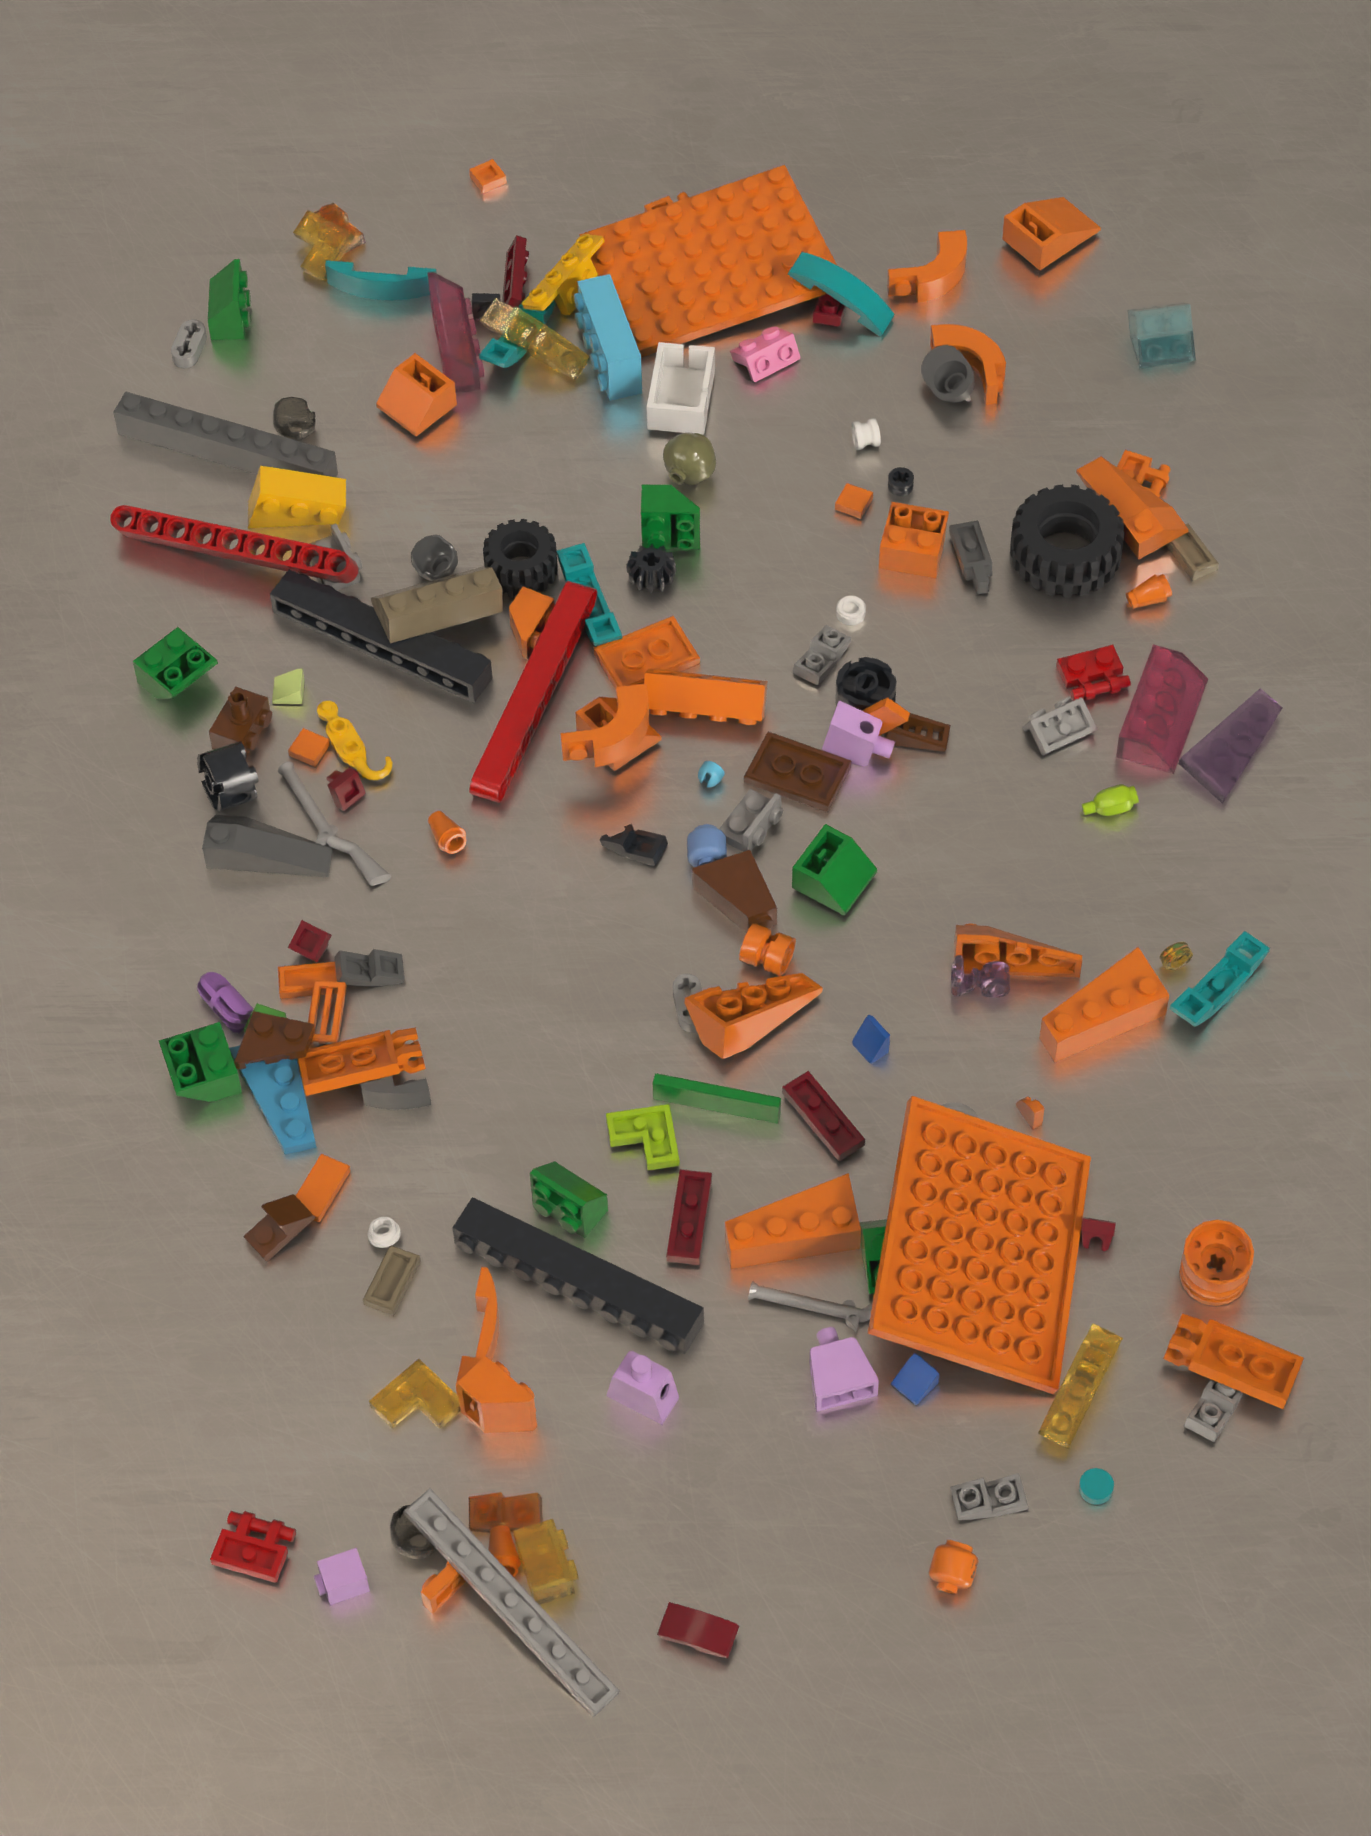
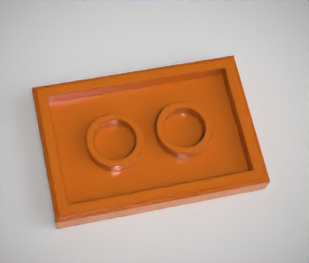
M674 616L624 635L622 639L594 648L595 657L615 689L620 686L644 684L645 672L648 669L682 672L700 664L699 655Z

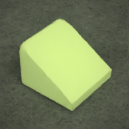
M302 668L274 678L272 704H302L305 683Z

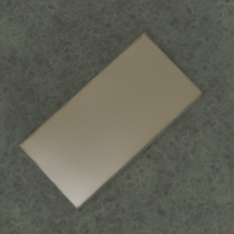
M1189 523L1185 525L1189 529L1188 532L1166 544V546L1193 581L1217 571L1219 563Z
M389 1246L363 1298V1304L394 1316L421 1261L420 1255Z

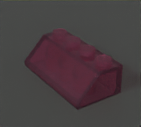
M427 272L431 312L443 374L455 382L456 393L481 389L480 378L485 377L482 360L477 361L476 358L480 354L479 341L472 338L473 335H476L474 318L469 319L468 315L472 314L470 298L464 297L462 286L435 272Z
M1153 644L1119 734L1116 758L1171 774L1175 773L1208 683V678L1182 652Z

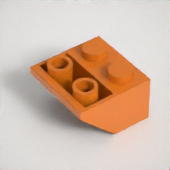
M414 353L393 370L376 406L416 437L457 405L455 382Z
M891 502L880 544L879 569L937 578L949 511Z
M599 696L576 711V730L597 729L609 723L618 710L617 698ZM648 725L647 732L636 749L626 757L608 766L613 771H616L661 741V735Z
M485 1355L457 1382L461 1413L484 1433L530 1432L537 1428L535 1395L525 1383L520 1382L518 1384L513 1380L508 1369L499 1361L494 1363Z

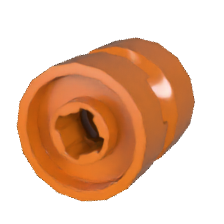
M753 923L743 940L739 960L754 967L762 964L765 971L783 976L791 962L796 939L780 932L772 935L771 929Z

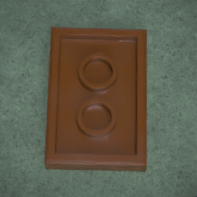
M768 731L744 775V783L828 812L851 768L852 761Z

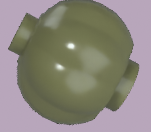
M690 432L679 434L670 439L664 447L663 460L665 468L669 473V478L677 484H699L707 480L715 471L716 457L710 440L702 434Z

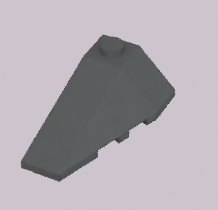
M215 815L207 822L202 846L207 869L329 877L333 853L332 848L316 844V842L248 817Z

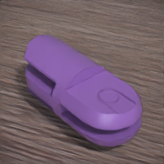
M216 972L203 974L197 985L199 995L233 1033L239 1034L243 1031L254 1008L222 975Z

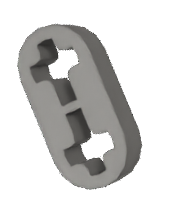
M191 319L181 325L171 348L172 359L177 367L189 368L198 361L207 338L205 326L201 321Z
M682 974L673 982V998L678 1023L684 1031L697 1032L693 1021L688 1016V1010L684 1003L686 995L683 987L689 986L691 995L702 991L701 983L692 974Z

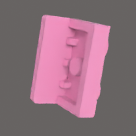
M778 327L767 328L762 332V335L754 339L744 340L739 343V347L730 351L733 361L746 366L750 378L754 382L800 359L793 333Z

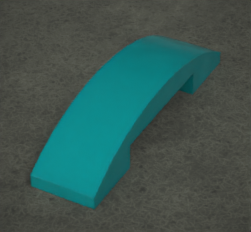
M801 252L788 272L790 277L811 290L815 285L860 315L857 322L880 337L895 315L885 301L864 282L823 258Z
M326 260L325 263L329 285L342 292L362 298L387 301L408 300L436 293L438 290L436 269L408 267L407 275L355 271L354 262Z
M555 300L544 311L524 309L521 303L519 305V315L498 340L491 339L479 354V359L503 368L512 366L519 361L532 347L546 326L556 306Z
M585 543L557 550V557L565 582L571 581L597 589L595 606L589 619L585 620L584 627L591 643L594 646L622 639V633L614 613L610 612L594 574V565Z
M1244 931L1226 949L1225 956L1193 989L1188 987L1170 1005L1169 1009L1194 1027L1205 1022L1222 1008L1244 985L1269 953L1270 948Z

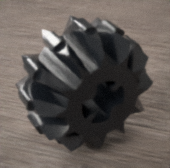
M651 543L649 548H644L640 545L638 552L631 551L630 560L626 564L631 585H637L639 591L647 588L650 594L656 588L663 592L665 585H672L673 577L676 573V564L672 552H666L664 545L655 548L653 543Z

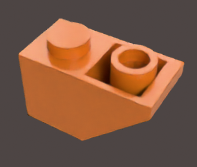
M524 586L509 606L510 626L522 657L528 659L555 603L554 598Z

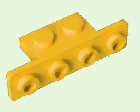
M583 234L578 237L573 246L562 255L558 263L522 302L524 309L544 311L555 300L561 314L570 315L576 309L574 294L578 293L577 281L598 277L591 257L605 242L603 236Z

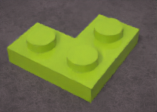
M669 1104L606 1113L611 1147L643 1143L647 1170L680 1166Z

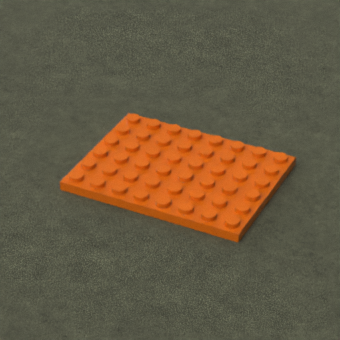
M785 165L579 234V236L583 234L603 236L605 242L593 254L591 261L598 276L611 275L641 358L656 353L658 342L682 344L827 294L815 285L810 290L788 275L801 252L818 256L837 265Z
M911 1096L906 1105L867 1334L1050 1394L1058 1391L1091 1157Z

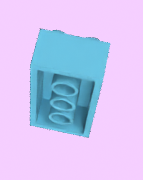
M607 274L577 281L578 293L574 294V300L579 312L575 313V319L578 329L584 330L583 342L586 350L591 349L590 359L593 370L599 371L598 382L601 391L606 390L609 401L642 394L641 354L611 275Z

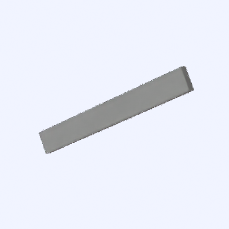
M431 1488L404 1510V1515L592 1717L597 1715L619 1694L620 1690Z

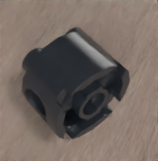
M869 657L859 658V662L852 664L851 661L844 664L838 671L836 679V707L838 701H841L862 711L887 697L896 702L897 681L896 677L894 678L892 674V669L883 661Z
M241 741L198 754L197 757L199 773L204 772L205 780L201 781L212 807L215 810L218 809V812L250 802L258 797L254 785L259 782L258 775L253 765L248 766L245 760L247 757L246 751Z

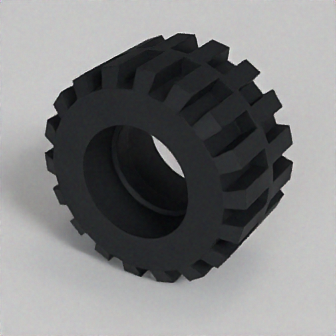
M513 519L508 520L506 525L503 523L497 525V530L492 529L488 533L489 538H485L483 547L484 567L493 568L502 587V594L507 593L508 597L514 598L523 586L538 592L540 590L546 591L549 588L548 584H553L555 575L558 572L555 538L552 533H549L547 527H539V522L536 521L529 523L527 519H521L520 522H515ZM515 557H529V559L523 561L511 560Z

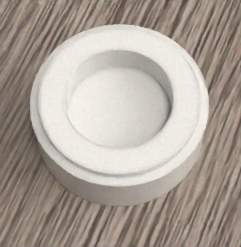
M843 597L837 603L836 616L845 625H857L866 616V605L859 597Z

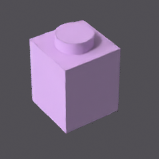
M357 1548L317 1561L320 1574L314 1575L315 1583L320 1596L327 1594L330 1605L370 1592L367 1576Z

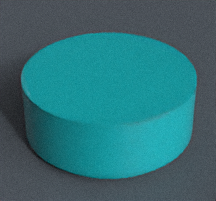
M1093 1468L1083 1473L1080 1478L1079 1492L1086 1502L1099 1505L1111 1498L1114 1481L1107 1471Z

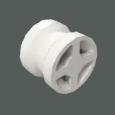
M875 418L868 419L866 423L852 422L851 430L856 450L864 449L867 445L873 447L880 446V431Z

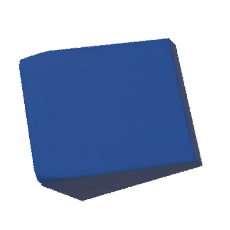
M868 1015L854 1036L852 1044L869 1063H874L889 1053L890 1034L873 1016Z
M914 1353L893 1379L891 1385L914 1405H917L938 1385L939 1372Z

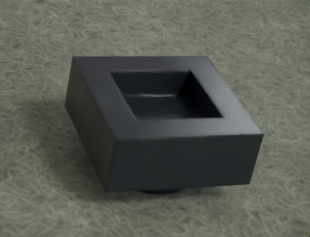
M472 293L473 321H501L500 294Z

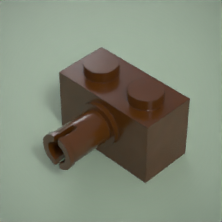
M235 686L209 730L212 749L241 741L246 755L249 754L250 750L253 751L258 744L261 731L269 726L272 719L268 697Z

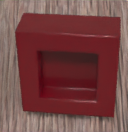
M351 767L343 773L335 770L326 777L327 781L330 782L327 786L334 803L342 811H345L366 794L358 772Z
M301 920L288 948L318 963L321 956L324 955L332 935Z
M1083 1217L1081 1226L1083 1247L1089 1249L1091 1238L1099 1237L1102 1240V1251H1107L1114 1236L1116 1222Z

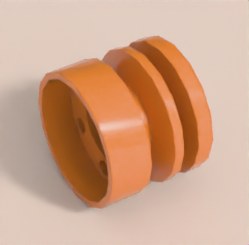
M1218 1219L1203 1222L1192 1229L1185 1240L1179 1271L1182 1287L1190 1297L1202 1304L1220 1306L1229 1304L1241 1296L1247 1287L1254 1258L1252 1241L1246 1232L1232 1222Z

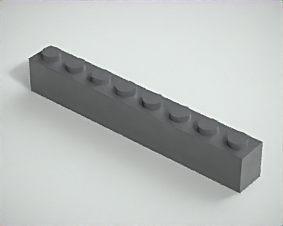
M125 391L113 412L119 435L256 475L260 465L330 477H337L338 475L334 451Z

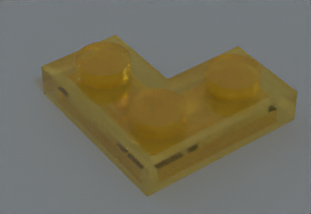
M307 210L293 232L297 238L313 246L301 264V269L323 282L327 281L326 260L340 261L355 238L352 232Z
M417 1359L369 1400L370 1408L392 1429L417 1407L439 1429L461 1411L459 1396L420 1359Z

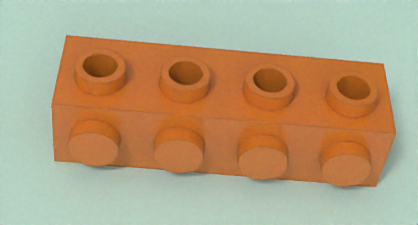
M648 669L645 672L644 684H647L650 714L667 715V711L679 712V717L691 719L697 718V714L708 715L709 720L725 722L727 718L739 719L738 723L746 725H756L757 721H762L764 718L768 681Z

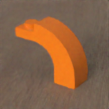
M966 230L938 232L937 257L932 262L919 267L888 269V296L916 294L917 303L939 298L950 292L960 282L965 272L967 255Z
M955 324L931 325V350L943 345L953 346L959 350L981 379L985 404H997L998 392L1003 391L1002 382L1005 380L1006 369L1005 357L999 346L984 333L970 327Z
M647 684L616 687L618 710L614 718L606 725L592 730L560 733L563 761H580L585 758H594L595 767H600L617 762L636 749L643 740L649 725Z

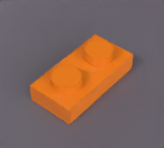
M448 1561L446 1567L438 1575L433 1574L424 1582L422 1591H420L423 1606L432 1614L466 1582Z

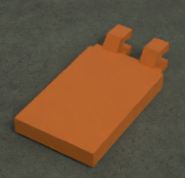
M416 1027L397 1030L392 1034L390 1030L308 1049L306 1057L298 1058L306 1096L400 1074L401 1071L412 1074L426 1069L423 1057H420L423 1055L419 1040L414 1041L418 1039ZM408 1040L414 1041L411 1044H405V1042ZM411 1057H420L414 1061L409 1060Z
M1183 1313L1163 1358L1177 1366L1184 1365L1189 1367L1188 1370L1281 1409L1285 1407L1304 1360L1299 1355L1212 1319H1209L1208 1324L1198 1318Z

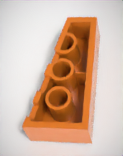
M1137 947L1044 1016L1041 1021L1039 1039L1054 1063L1165 1016L1170 995L1140 948Z
M849 1173L725 1221V1243L730 1268H742L860 1249L861 1227Z

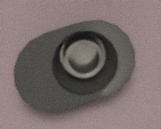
M943 345L932 349L924 357L921 365V374L924 381L940 400L953 403L962 402L963 400L970 402V395L975 388L974 372L971 365L961 352L953 346Z

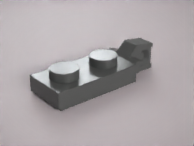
M979 521L949 525V533L963 576H965L966 580H973L977 594L988 593V577L993 574L992 560Z

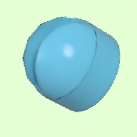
M705 761L698 771L699 782L701 784L706 782L708 788L715 787L725 775L724 770L712 761Z

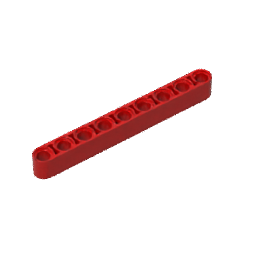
M127 505L116 507L110 517L112 526L131 539L282 571L290 569L298 574L302 573L310 577L339 583H350L358 575L359 568L357 563L345 552L337 549ZM132 517L130 524L124 527L126 519ZM158 522L157 529L150 532L152 525ZM185 528L183 535L176 538L178 531ZM211 533L210 540L203 544L204 537ZM238 539L236 547L229 549L231 542ZM261 545H265L264 551L256 555L257 549ZM292 550L291 557L283 561L284 554ZM319 556L317 564L310 566L311 560ZM346 562L345 569L337 572L338 565Z
M571 581L565 583L473 774L469 788L471 795L497 803L503 800L583 632L585 620L589 619L597 599V589Z

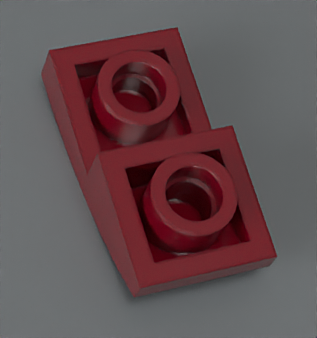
M828 294L819 296L818 303L813 312V323L840 327L846 306Z
M669 1602L657 1635L663 1640L692 1646L698 1652L728 1659L739 1625L700 1610Z

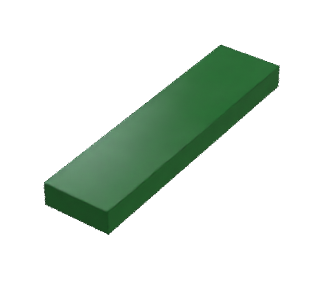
M658 1073L654 1076L652 1083L654 1100L776 1124L779 1123L781 1115L780 1097Z

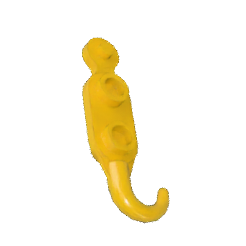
M321 702L317 706V714L320 719L327 721L325 729L327 737L340 759L355 768L363 778L368 780H380L389 775L393 766L391 757H385L386 765L383 769L377 771L370 769L367 765L365 745L352 723L348 719L338 716V707L335 702Z

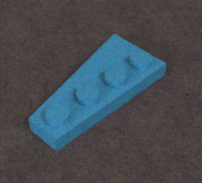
M240 1045L229 1048L234 1061ZM282 1059L272 1064H265L264 1060L246 1064V1069H239L242 1078L250 1088L259 1109L262 1110L266 1117L267 1123L284 1154L317 1148L297 1059Z

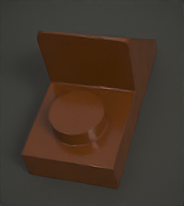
M292 1194L263 1204L261 1207L267 1215L243 1237L268 1262L316 1217Z

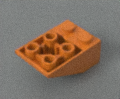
M1059 197L1027 202L1005 215L1002 240L1037 269L1042 270L1101 231V227L1067 199Z

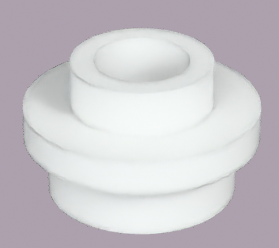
M379 1217L373 1220L368 1230L369 1242L379 1248L395 1244L401 1235L399 1225L389 1217Z

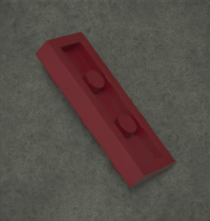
M516 235L506 252L501 315L507 317L513 316L526 296L522 289L527 279V271H524V266L528 261L529 251L526 250L527 238Z
M809 1071L782 1086L783 1095L838 1161L843 1160L865 1146V1138Z
M680 1169L666 1255L667 1262L700 1264L712 1173Z

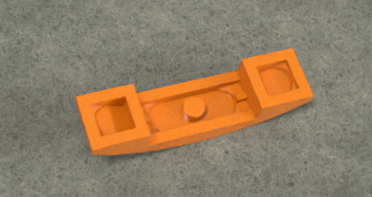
M481 1267L475 1294L477 1311L485 1312L476 1356H462L456 1381L458 1401L457 1382L485 1355L492 1361L499 1334L497 1296L491 1273L487 1267Z

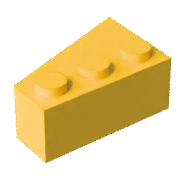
M260 465L248 500V529L340 524L346 508V479Z

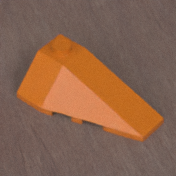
M1102 456L1076 470V473L1087 488L1095 490L1098 496L1102 494L1110 501L1109 506L1113 504L1119 511L1118 516L1123 519L1124 540L1138 560L1188 532L1189 529L1172 506Z
M969 923L956 925L954 974L1080 978L1082 955L990 926H978Z
M798 973L768 978L766 984L749 986L748 982L737 983V989L722 991L720 986L711 987L685 997L684 1003L702 1044L720 1058L725 1059L751 1047L820 995L823 987L805 974Z

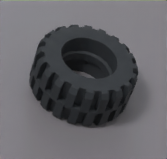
M1063 484L1055 485L1050 490L1047 487L1039 490L1037 496L1035 494L1030 495L1018 507L1016 516L1013 518L1010 556L1012 557L1014 569L1019 571V576L1026 583L1030 581L1033 588L1038 591L1041 589L1046 590L1048 595L1055 596L1056 593L1063 594V597H1072V594H1078L1079 596L1087 595L1091 589L1097 591L1104 586V582H1110L1121 563L1124 523L1123 519L1118 516L1119 511L1113 504L1109 506L1110 501L1102 494L1098 496L1096 491L1090 488L1086 490L1080 489L1079 485L1071 484V487H1063ZM1067 532L1085 538L1090 544L1078 549H1062L1051 545L1044 538L1051 534Z

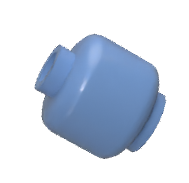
M704 824L696 827L687 836V857L691 866L697 867L727 857L726 836L717 827Z

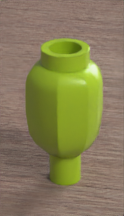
M1119 784L1099 791L1093 801L1081 805L1085 816L1096 812L1102 816H1114L1130 811L1134 804L1139 803V799L1134 785L1128 787L1124 784Z

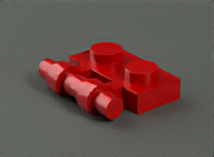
M1114 645L1057 659L1056 667L1066 689L1078 686V688L1070 689L1073 701L1081 697L1085 701L1095 699V695L1106 692L1114 694L1120 692L1121 688L1131 686L1128 675L1117 677L1123 674L1124 667ZM1103 680V681L1098 682V683H1094V684L1091 683V682Z
M230 1511L227 1524L236 1526L237 1529L235 1532L226 1529L221 1530L210 1558L211 1565L277 1583L288 1554L287 1547L277 1543L280 1539L293 1542L296 1536V1529L285 1526L283 1521L276 1519L270 1522L256 1518V1515L251 1512L244 1511L241 1514ZM251 1531L264 1534L266 1537L265 1540H261L248 1535Z

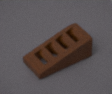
M910 713L907 722L898 726L899 728L896 727L884 733V738L895 741L894 746L945 752L951 725ZM921 731H926V735H921ZM933 732L938 733L937 740L932 738Z

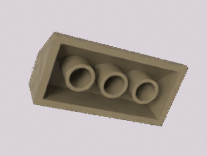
M479 567L371 597V603L390 643L503 612L502 587L492 567Z

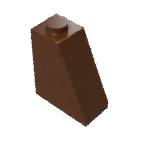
M750 850L692 868V886L694 890L746 933L753 923L769 929L777 925V906Z

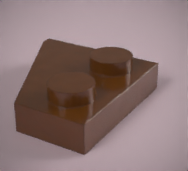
M253 1011L234 1061L236 1069H246V1064L264 1060L265 1064H272L282 1059L293 1060L306 1057L315 1033L314 1024Z

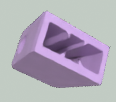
M838 701L822 750L851 760L852 764L868 766L872 753L890 758L895 741L878 736L883 723L880 719Z
M834 1327L820 1330L817 1333L820 1345L812 1347L809 1353L816 1412L878 1396V1377L857 1339L850 1337L839 1340Z
M629 1351L611 1379L607 1392V1397L661 1425L679 1399L672 1373L667 1368L651 1361L647 1356L639 1355L634 1351Z

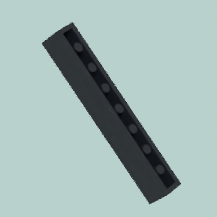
M289 569L270 593L272 611L472 703L476 702L493 678L491 660L486 656L469 651L454 641L449 642L438 637L433 632L390 643L374 607L361 602L354 596H347L338 592L330 585L318 583L305 574H298Z
M474 1197L471 1198L452 1227L454 1243L462 1251L469 1254L474 1252L484 1257L488 1263L495 1267L503 1266L513 1271L518 1278L524 1281L532 1280L542 1285L547 1292L553 1295L561 1294L571 1299L576 1306L582 1309L590 1308L600 1313L605 1320L611 1323L619 1322L629 1327L634 1334L640 1337L648 1336L658 1341L662 1347L669 1351L677 1350L686 1354L704 1324V1307Z

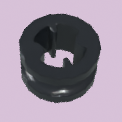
M904 467L891 470L888 475L889 491L896 496H906L912 492L914 482L912 471Z

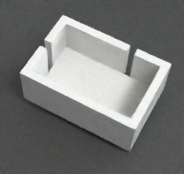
M658 342L647 403L648 430L690 432L704 435L715 373V347L689 345V368H684V344Z

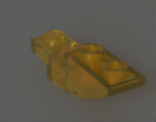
M497 298L494 299L480 320L483 326L527 350L530 356L576 381L591 359L589 355L547 325L516 306L512 308Z
M1092 1323L1038 1432L1039 1435L1069 1449L1121 1344L1122 1337Z

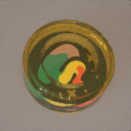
M1178 942L1167 947L1160 954L1159 959L1166 970H1177L1191 960L1193 953L1186 942Z

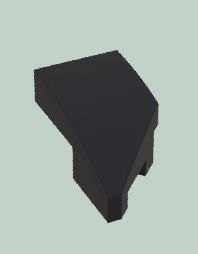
M632 823L624 826L625 830L614 836L609 837L607 834L601 836L600 842L602 846L624 857L651 866H656L668 845L665 835L639 829L635 831Z

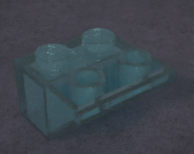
M1176 303L1128 310L1130 339L1139 368L1196 361L1190 304Z

